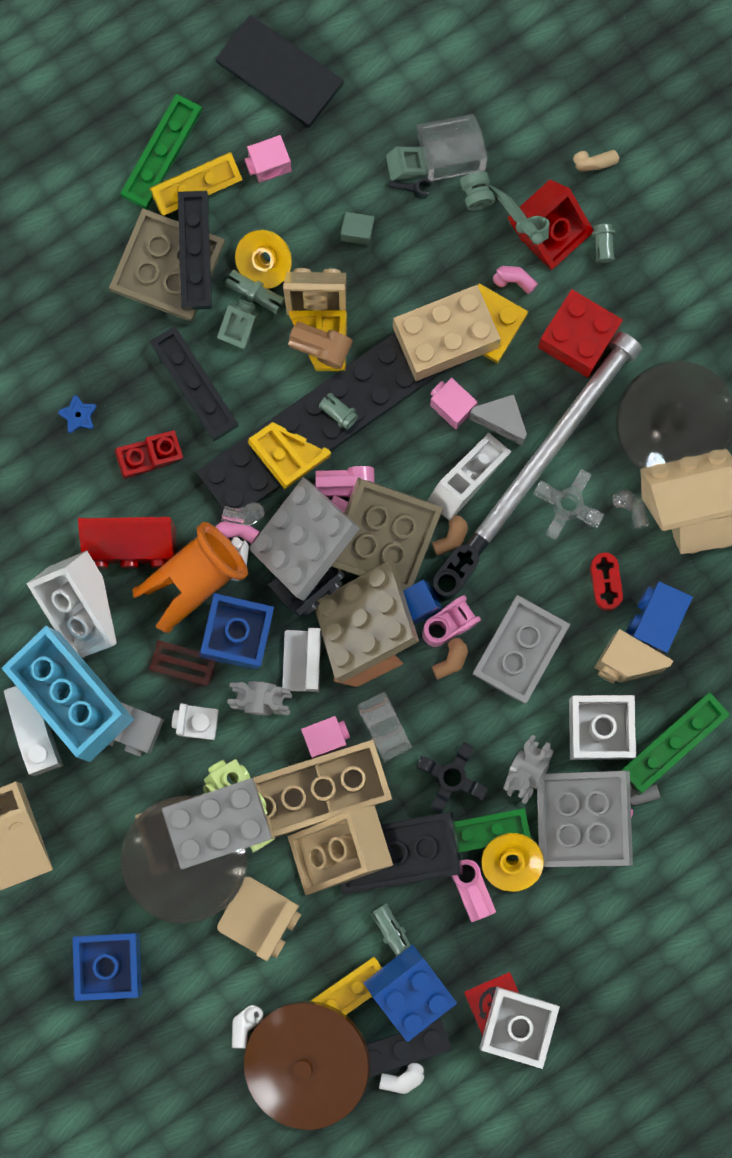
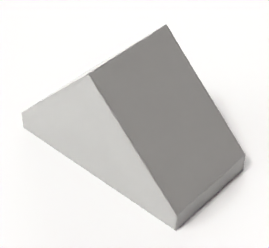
M514 395L475 406L470 412V420L521 446L523 445L527 433Z

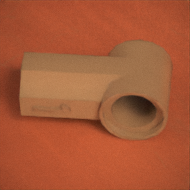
M297 322L291 331L288 345L290 348L317 357L318 361L327 366L341 369L353 340L336 331L328 330V332Z

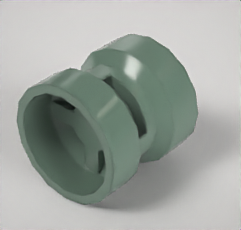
M485 171L470 173L460 179L461 189L466 192L467 196L465 198L466 207L470 211L484 209L495 203L494 194L488 187L490 183L489 176Z

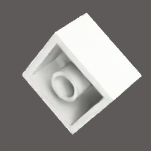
M591 695L570 697V760H632L636 758L635 696Z
M496 987L479 1048L481 1051L543 1069L560 1006Z

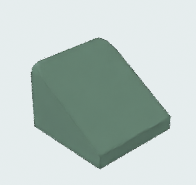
M396 146L386 155L391 181H402L427 175L421 147Z
M345 212L341 229V241L370 246L375 216Z

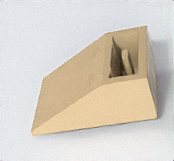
M14 782L0 788V891L53 870L22 783Z

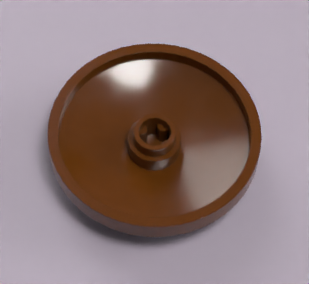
M297 1001L275 1009L254 1029L245 1050L244 1072L252 1097L267 1115L283 1125L296 1129L312 1130L333 1125L346 1117L354 1109L368 1083L370 1060L367 1045L361 1032L344 1013L324 1003Z

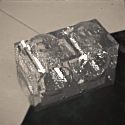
M385 692L357 705V709L384 763L412 750L410 741Z

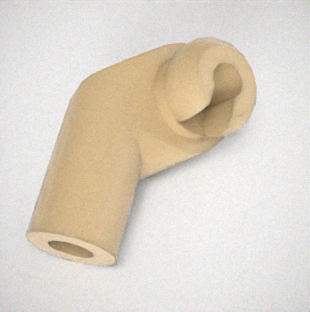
M615 150L589 157L586 151H580L574 155L573 161L576 163L575 168L578 171L586 172L616 165L619 162V156Z

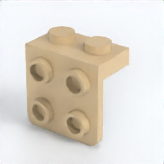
M246 877L220 919L217 929L220 933L257 953V956L265 961H269L271 956L277 959L286 943L281 939L287 928L291 931L294 929L301 916L297 912L300 905L255 879Z

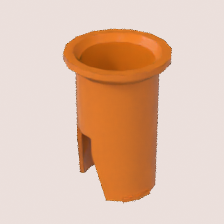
M202 522L196 527L197 537L143 583L132 589L134 598L144 593L149 595L172 583L181 591L173 599L156 624V628L164 633H170L174 626L232 578L243 580L248 575L247 566L236 547L218 528L210 523Z

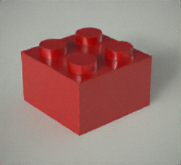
M571 289L540 338L538 348L589 378L619 330L623 319Z

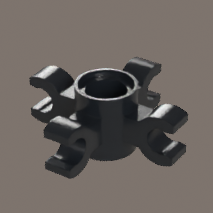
M463 742L453 763L445 766L425 756H421L416 768L438 778L440 786L430 807L431 810L441 814L451 793L459 790L480 800L484 799L488 788L468 779L464 770L474 749L473 746ZM447 770H456L460 774L461 780L457 786L451 787L444 782L443 775Z

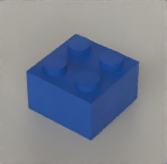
M659 581L653 588L648 587L643 592L637 605L642 610L639 615L636 614L630 620L625 633L665 655L669 651L693 597Z
M214 593L199 657L259 670L274 607Z
M140 933L73 937L75 1001L138 998L142 996Z
M413 944L363 982L374 1000L407 1042L457 1004Z

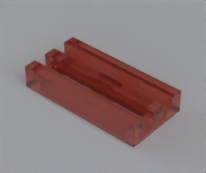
M158 640L149 670L209 686L216 661L199 657V651ZM165 649L209 661L208 666L171 657L162 654V650ZM161 660L205 672V677L202 678L158 666Z

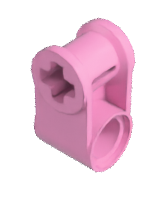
M465 595L457 598L426 621L422 630V637L428 645L432 647L442 646L481 621L480 617H475L467 605ZM438 624L444 629L445 635L442 638H434L429 633V627Z

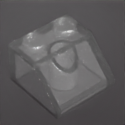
M474 114L416 125L427 178L430 181L485 171L487 155L482 132Z

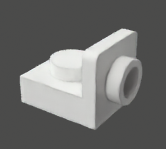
M180 703L179 710H174L172 728L177 729L176 734L178 736L215 741L219 710L188 706L187 704Z

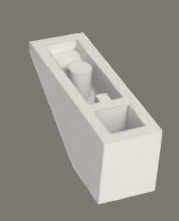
M488 433L438 483L427 501L443 507L441 514L450 521L504 462L511 451Z
M17 686L4 690L15 735L28 774L37 776L64 766L49 724Z

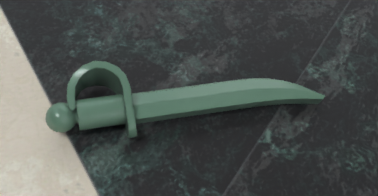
M488 185L489 190L493 192L494 196L517 223L516 230L518 233H526L536 245L549 238L550 223L547 218L542 216L527 218L509 195Z

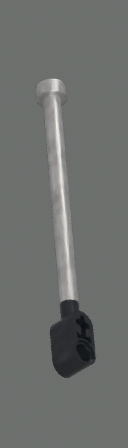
M624 332L617 333L609 344L612 351L466 545L457 547L435 575L432 588L439 599L451 600L456 597L475 572L481 553L625 362H634L640 354L642 346L633 337ZM466 555L470 556L469 563L471 566L465 564L458 575L455 572L460 561L458 556L464 558ZM442 578H450L455 583V588L450 592H444L439 588L438 582Z

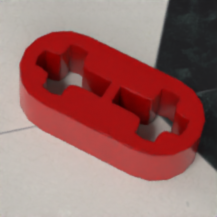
M600 553L594 557L590 564L594 601L600 609L611 611L617 608L623 599L619 564L612 554ZM602 559L605 560L606 564L612 565V568L607 572L608 579L605 580L603 571L596 568ZM605 584H609L611 594H616V598L612 600L611 605L607 604L606 600H601L600 597L605 593Z

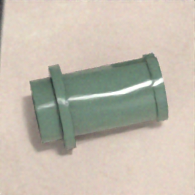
M611 224L594 226L595 231L592 232V236L595 237L596 262L609 263L615 261L613 247L615 230L612 229Z
M327 394L328 400L324 397L319 404V408L336 420L339 428L344 427L348 430L358 419V415L355 413L356 410L348 408L334 394Z

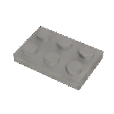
M517 595L472 675L526 705L570 624Z
M254 778L162 808L181 870L273 839Z

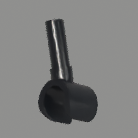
M420 178L416 183L390 181L389 187L413 192L416 198L425 199L430 193L421 191L419 186L430 187L432 182L428 178Z

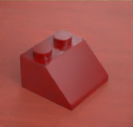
M551 179L519 207L527 218L542 216L549 220V238L547 240H544L539 245L534 244L526 233L517 232V223L511 215L507 217L520 240L551 270L594 231L571 189Z

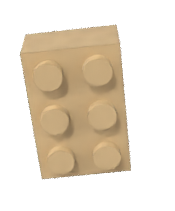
M478 285L393 318V330L415 381L499 348L501 340Z

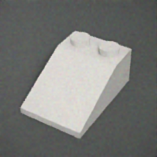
M88 551L47 567L26 583L53 628L63 635L81 658L112 647L117 643L103 576Z

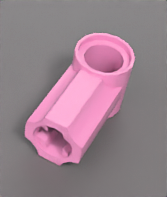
M354 466L347 470L316 471V487L327 498H333L335 495L350 499L358 477L375 483L374 468Z
M467 859L461 860L462 865L466 864L473 868L474 878L469 883L460 881L458 875H453L452 879L457 886L472 923L496 913V910L477 863Z

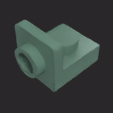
M239 299L238 302H232L227 307L217 338L245 349L255 322L260 318L261 311L255 309V304L246 300Z

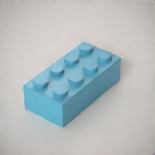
M45 626L2 667L3 671L71 752L82 760L91 762L135 720L63 635L48 626Z

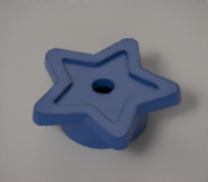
M74 395L70 406L59 410L58 414L68 421L69 433L81 428L92 430L94 426L91 415L96 410L97 405L83 404L79 397ZM77 412L81 413L80 417H76Z

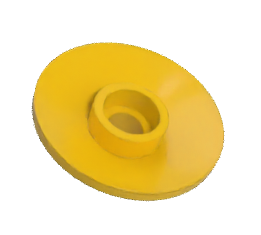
M255 230L246 234L238 243L235 252V262L239 273L254 282H262L264 284L263 287L267 289L274 288L284 282L286 272L291 270L292 257L288 245L279 235L268 230ZM264 252L270 255L271 261L264 259Z
M507 833L494 838L486 846L482 855V870L485 877L493 886L504 891L514 892L529 888L539 879L543 871L544 859L540 847L531 838L522 834ZM517 855L518 858L515 861H509L507 856Z

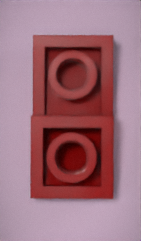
M175 430L146 437L145 441L115 449L123 479L183 460Z

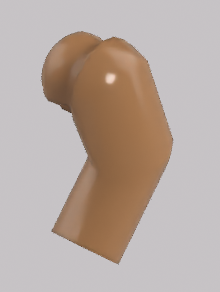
M456 515L448 521L449 530L446 537L431 542L436 556L452 551L463 544L468 531V525L461 516Z
M454 638L448 643L449 652L447 659L431 666L437 680L462 669L468 654L467 645L462 639Z

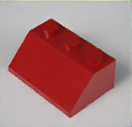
M171 517L78 518L81 553L88 551L98 569H107L108 564H120V568L136 569L138 564H151V568H160L176 555V526Z

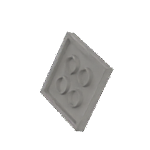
M303 477L251 544L249 550L297 598L304 601L360 528L314 484Z
M607 771L545 774L537 788L539 847L544 859L543 867L633 865L630 772Z

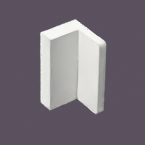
M308 628V631H285L282 688L296 692H319L321 628Z

